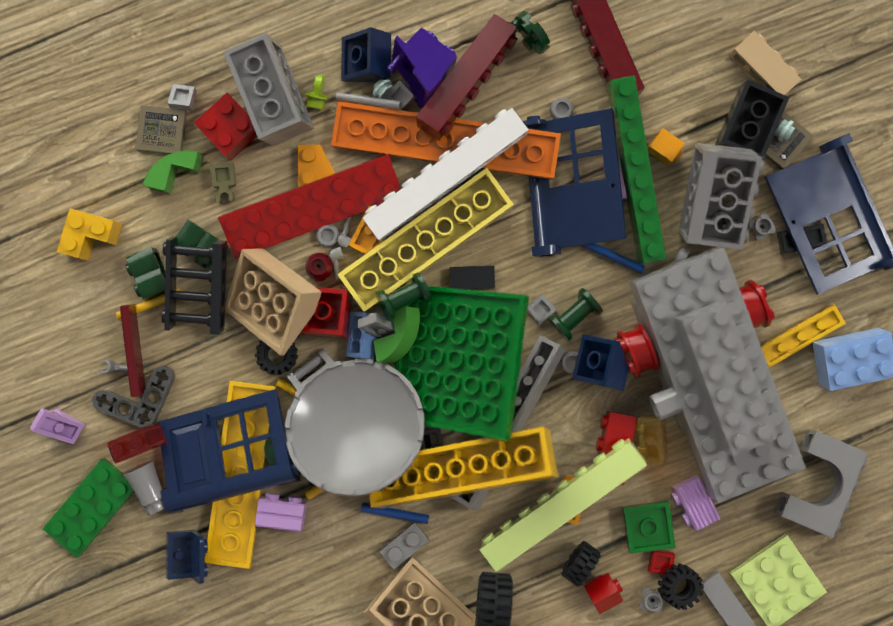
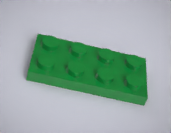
M102 458L44 526L43 530L75 558H79L132 496L134 490L123 476V473L106 458Z

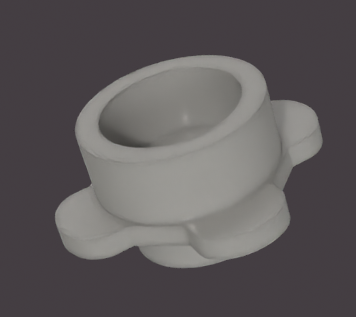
M765 213L761 214L758 219L751 220L748 224L749 228L753 229L757 240L764 239L765 235L773 234L776 230L769 215Z
M644 588L642 590L643 600L640 603V608L643 611L661 612L663 609L661 593L658 590L652 591L649 588Z

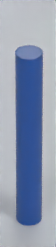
M599 244L580 245L642 274L645 268L644 265Z
M362 503L361 512L424 524H428L429 515L394 508H371V505Z

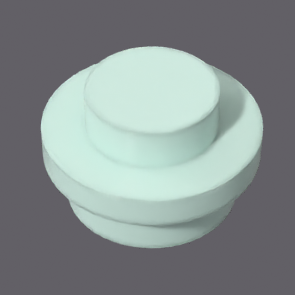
M389 79L377 81L373 86V96L386 99L385 95L393 88L392 82Z
M784 119L774 133L779 141H782L784 138L786 140L790 138L795 130L793 127L794 121Z

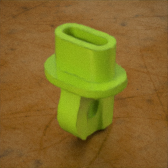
M318 74L315 78L313 92L305 93L308 96L306 106L323 110L325 100L329 99L326 95L322 94L325 75Z

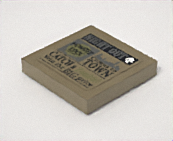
M141 105L135 149L137 151L162 154L182 151L187 111Z
M783 112L777 128L785 119L787 121H794L793 127L795 130L788 140L784 138L782 141H779L778 137L774 135L765 155L780 169L788 167L814 136L786 112Z

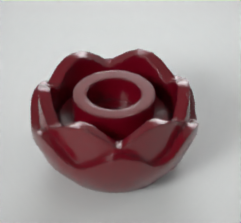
M314 253L306 261V273L312 279L323 281L333 273V262L324 253Z

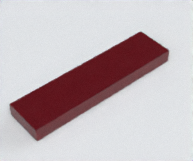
M136 304L120 306L130 395L131 397L143 395L146 386Z

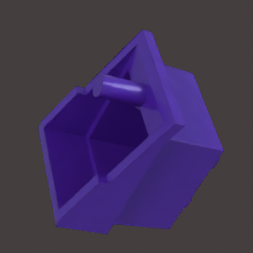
M421 27L406 43L398 35L395 37L392 62L386 69L391 74L396 70L399 71L411 91L417 96L415 102L422 110L455 66L457 55L450 46L443 45L438 41L434 33L426 31Z

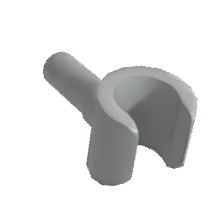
M351 217L346 218L344 229L338 237V245L345 250L349 249V243L352 239L347 236L352 220Z
M341 247L330 251V258L334 265L335 280L340 279L337 275L340 273L338 260L344 258Z
M113 360L100 361L108 364L107 370H99L101 373H113L114 371L128 372L127 366L116 364Z

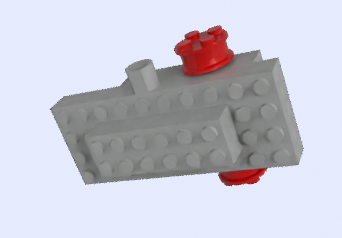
M724 247L711 249L629 281L636 300L631 302L639 324H636L635 329L628 332L618 331L617 338L613 340L619 341L629 367V372L635 378L641 377V373L649 369L657 371L664 390L649 396L652 409L659 421L674 416L678 428L686 433L709 496L717 503H720L806 469L754 329L759 326L764 328L771 326L772 320L775 319L774 312L766 300L767 293L762 285L758 286L752 280L746 281L744 286L739 288Z

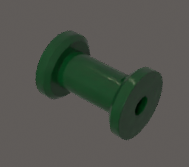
M418 272L413 274L412 283L389 294L382 290L376 292L379 306L389 322L395 320V311L420 299L426 304L432 302L428 285Z
M581 288L578 291L577 302L561 316L550 315L548 320L561 336L569 342L573 336L570 332L592 312L600 315L603 309L589 292Z

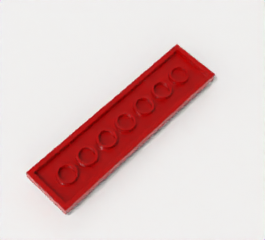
M389 154L223 214L218 216V220L235 259H238L242 249H265L325 225H330L365 212L369 205H377L378 207L385 202L383 198L392 191L397 193L401 190Z

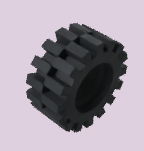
M260 340V344L256 346V363L260 365L262 371H266L268 374H284L296 365L298 348L295 346V342L289 347L285 353L284 360L280 363H273L269 359L268 353L271 347Z
M582 541L565 562L561 572L562 576L575 586H581L587 580V577L591 575L592 570L595 569L601 552L586 541Z
M678 563L677 566L675 564L670 565L671 570L666 567L664 570L667 573L665 575L660 574L663 580H658L660 596L678 610L680 608L687 610V605L690 608L694 607L692 602L698 603L700 600L697 596L702 597L703 592L700 591V589H704V585L700 583L703 581L697 572L681 563ZM686 579L684 590L675 594L676 584L680 580Z

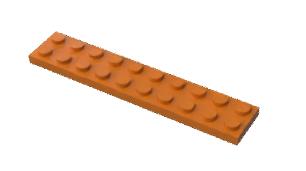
M338 101L331 146L340 149L381 155L389 154V156L437 163L440 161L439 157L448 150L452 152L458 148L457 144L467 136L471 138L477 134L476 130L485 122L456 118L452 123L453 128L447 136L443 135L439 141L417 127L416 116L419 113ZM528 129V135L482 169L488 168L490 171L554 180L561 133Z

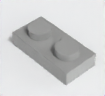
M370 313L367 317L358 319L359 329L378 338L395 334L393 321L389 322L387 318L379 313Z
M413 522L379 552L389 565L395 569L427 543L429 538L418 524Z

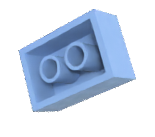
M875 328L812 342L819 385L829 391L893 378V338L890 331Z

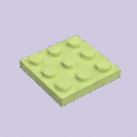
M783 534L729 572L766 626H780L827 593L786 534Z

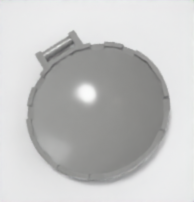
M323 348L317 352L318 355L294 373L291 371L286 375L297 389L290 410L288 409L285 422L286 445L290 457L306 479L327 492L344 496H358L379 491L398 480L412 465L420 450L424 436L425 421L419 396L406 377L389 365L365 358L334 362ZM323 361L326 363L302 383L299 382L302 377Z

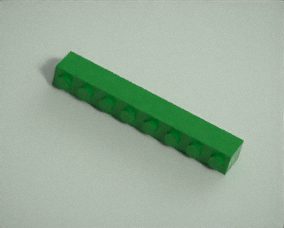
M635 75L613 79L607 83L610 106L614 112L616 140L637 260L639 263L666 259Z

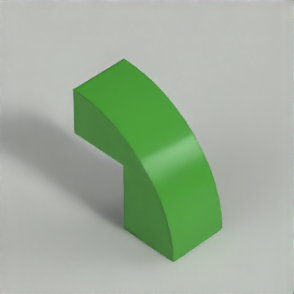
M179 151L169 154L153 165L145 177L143 186L151 190L171 194L177 169L199 173L203 156L196 151Z
M405 306L395 311L396 317L393 320L395 334L373 341L377 363H395L411 349L419 330L420 312L418 308Z

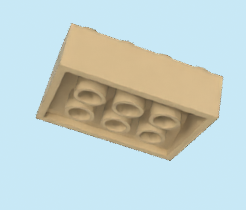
M263 248L242 249L226 299L225 311L279 355H284L315 313L322 292Z
M413 557L407 561L362 613L375 626H474L476 624V615Z

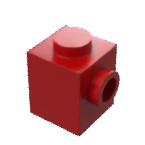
M609 573L599 575L593 581L584 585L599 615L624 602L620 595L623 592L617 579L612 580Z

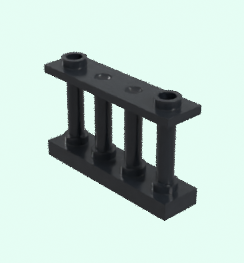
M174 236L166 239V242L163 244V256H166L165 310H163L161 317L162 323H165L164 330L169 331L176 326V322L207 324L210 327V334L219 335L225 330L227 241L218 240L212 243L210 248L178 246L177 237ZM177 255L209 257L212 260V269L206 271L177 268ZM177 277L208 280L211 282V291L209 293L176 291ZM176 300L208 302L211 305V313L208 315L176 313Z

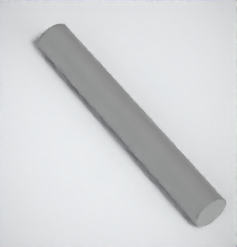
M340 92L336 94V101L395 110H401L402 101Z

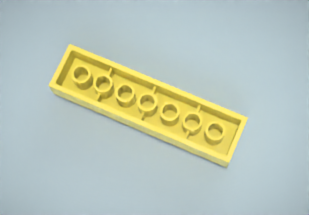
M486 168L337 275L362 310L368 312L379 304L376 298L377 291L382 290L389 294L402 288L412 281L413 274L417 272L422 274L510 211L514 204L488 168Z

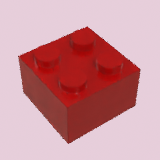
M228 92L194 122L230 161L257 137L248 113Z
M316 287L322 292L315 313L300 334L304 336L348 339L352 294L345 289Z

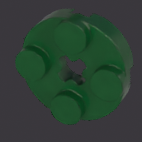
M522 11L511 24L517 27L516 32L522 35L524 38L522 43L529 51L534 49L539 55L543 54L550 48L548 45L550 40L542 26L538 22L532 23L529 20L532 16L528 12Z

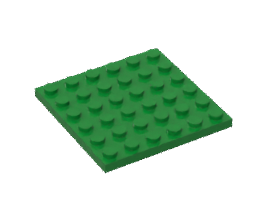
M428 286L432 302L426 304L420 299L408 305V307L419 309V330L411 349L404 357L396 361L395 369L406 377L419 396L424 412L425 426L506 441L511 440L529 296Z

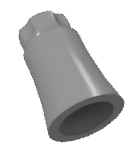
M153 460L123 474L148 515L164 509L161 495L163 488Z

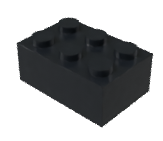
M747 79L736 93L715 145L751 149L764 160L790 97Z

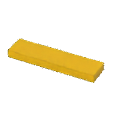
M835 304L828 306L760 345L768 367L774 366L812 344V342L845 325L846 323Z

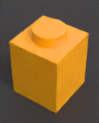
M662 128L647 149L650 155L668 166L672 161L676 163L684 153L681 148L685 143Z

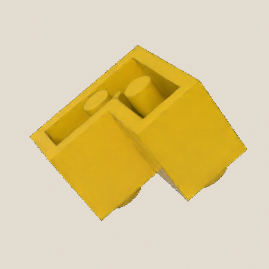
M70 208L57 252L89 261L94 241L99 240L116 245L122 224Z

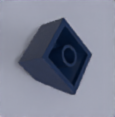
M370 27L342 37L341 81L377 82L381 79L391 78V73L386 69L391 63V33Z
M582 335L572 379L624 391L629 367L619 341Z

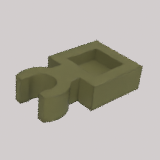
M233 162L210 164L212 187L219 188L216 193L217 202L222 203V196L224 194H228L229 201L234 202L235 196L230 191V187L236 186L235 164Z

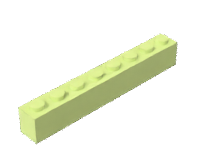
M623 439L619 440L611 447L613 450L608 454H599L593 459L594 464L588 468L583 466L574 473L575 477L570 481L565 479L555 487L556 491L550 495L548 493L542 495L537 499L538 504L532 508L529 506L525 507L518 513L519 517L514 521L509 519L500 526L501 530L496 534L491 532L481 540L483 543L479 550L495 572L646 467V460L630 439L626 441Z

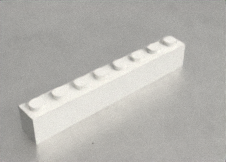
M513 108L508 111L506 109L500 111L494 117L496 120L489 125L484 123L476 130L477 134L469 138L467 136L457 144L458 148L454 151L448 150L439 157L440 161L435 165L429 164L420 171L421 175L419 177L408 179L402 184L403 188L397 193L392 191L383 198L385 202L378 207L373 205L366 210V216L363 219L380 242L384 241L528 135L527 127Z

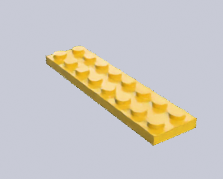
M231 380L229 381L227 402L276 389V386ZM266 407L244 413L249 439L270 433ZM239 414L224 418L221 446L242 441ZM266 440L250 444L254 471L265 468L266 456L264 446ZM244 446L222 451L226 478L248 472ZM262 490L212 503L207 538L208 552L205 553L204 563L246 569L251 568L257 529L255 520L258 500L261 497Z

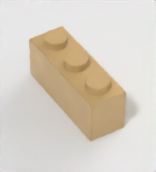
M755 31L728 55L753 82L783 95L787 94L801 80L796 69L788 66L784 62L782 55L778 51L773 50L767 44L766 39Z

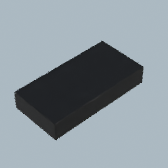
M824 224L803 227L812 248L827 244ZM788 230L777 232L781 254L796 252L797 250Z
M494 266L449 267L450 288L495 289Z

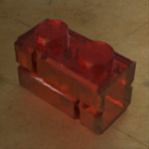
M155 423L107 442V446L113 461L117 464L165 445L166 439L159 423Z

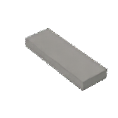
M718 571L700 582L704 585L703 592L727 626H756Z

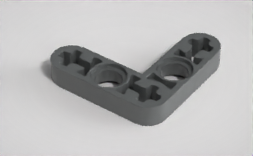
M169 366L155 368L140 403L112 391L101 390L94 394L92 398L93 406L99 411L139 428L152 427L157 422L175 380V372ZM166 370V375L169 376L168 380H163L160 385L165 387L164 390L161 387H154V383L160 384L162 377L159 376V373ZM153 390L160 394V400L157 403H152L149 400V394ZM107 395L106 399L108 401L116 403L114 406L111 404H104L102 406L100 397ZM122 403L129 404L131 409L130 413L126 416L122 415L119 410ZM145 404L149 407H155V410H150L148 413V417L151 418L150 421L143 423L144 419L141 417V414H146L149 409L144 407Z

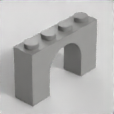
M808 429L800 450L824 460L831 467L834 473V487L831 493L819 502H806L782 492L774 513L833 538L841 527L840 520L843 513L849 507L850 495L858 485L857 478L859 473L866 465L867 452L818 431Z

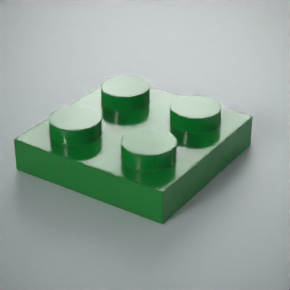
M668 501L622 507L628 552L630 554L676 548Z

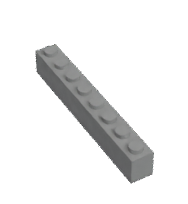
M541 335L519 373L511 433L522 431L566 351L559 344ZM489 490L455 495L451 498L469 509L479 510Z

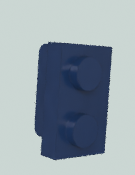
M195 530L166 532V578L168 580L193 578L198 584H204V577L208 576L207 563H204V554L208 552L207 539H204V536Z

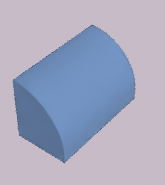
M350 312L346 357L376 359L373 341L380 338L358 328V319L367 317L370 313Z

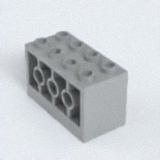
M264 33L224 51L259 140L275 146L314 129L280 44Z
M695 143L679 226V233L686 243L743 249V245L748 241L749 237L748 222L752 220L754 208L752 207L753 198L757 197L759 185L757 184L758 175L762 174L764 168V161L760 155L746 148Z

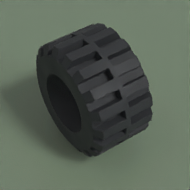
M482 571L479 576L477 591L476 626H510L513 602V580L510 574Z

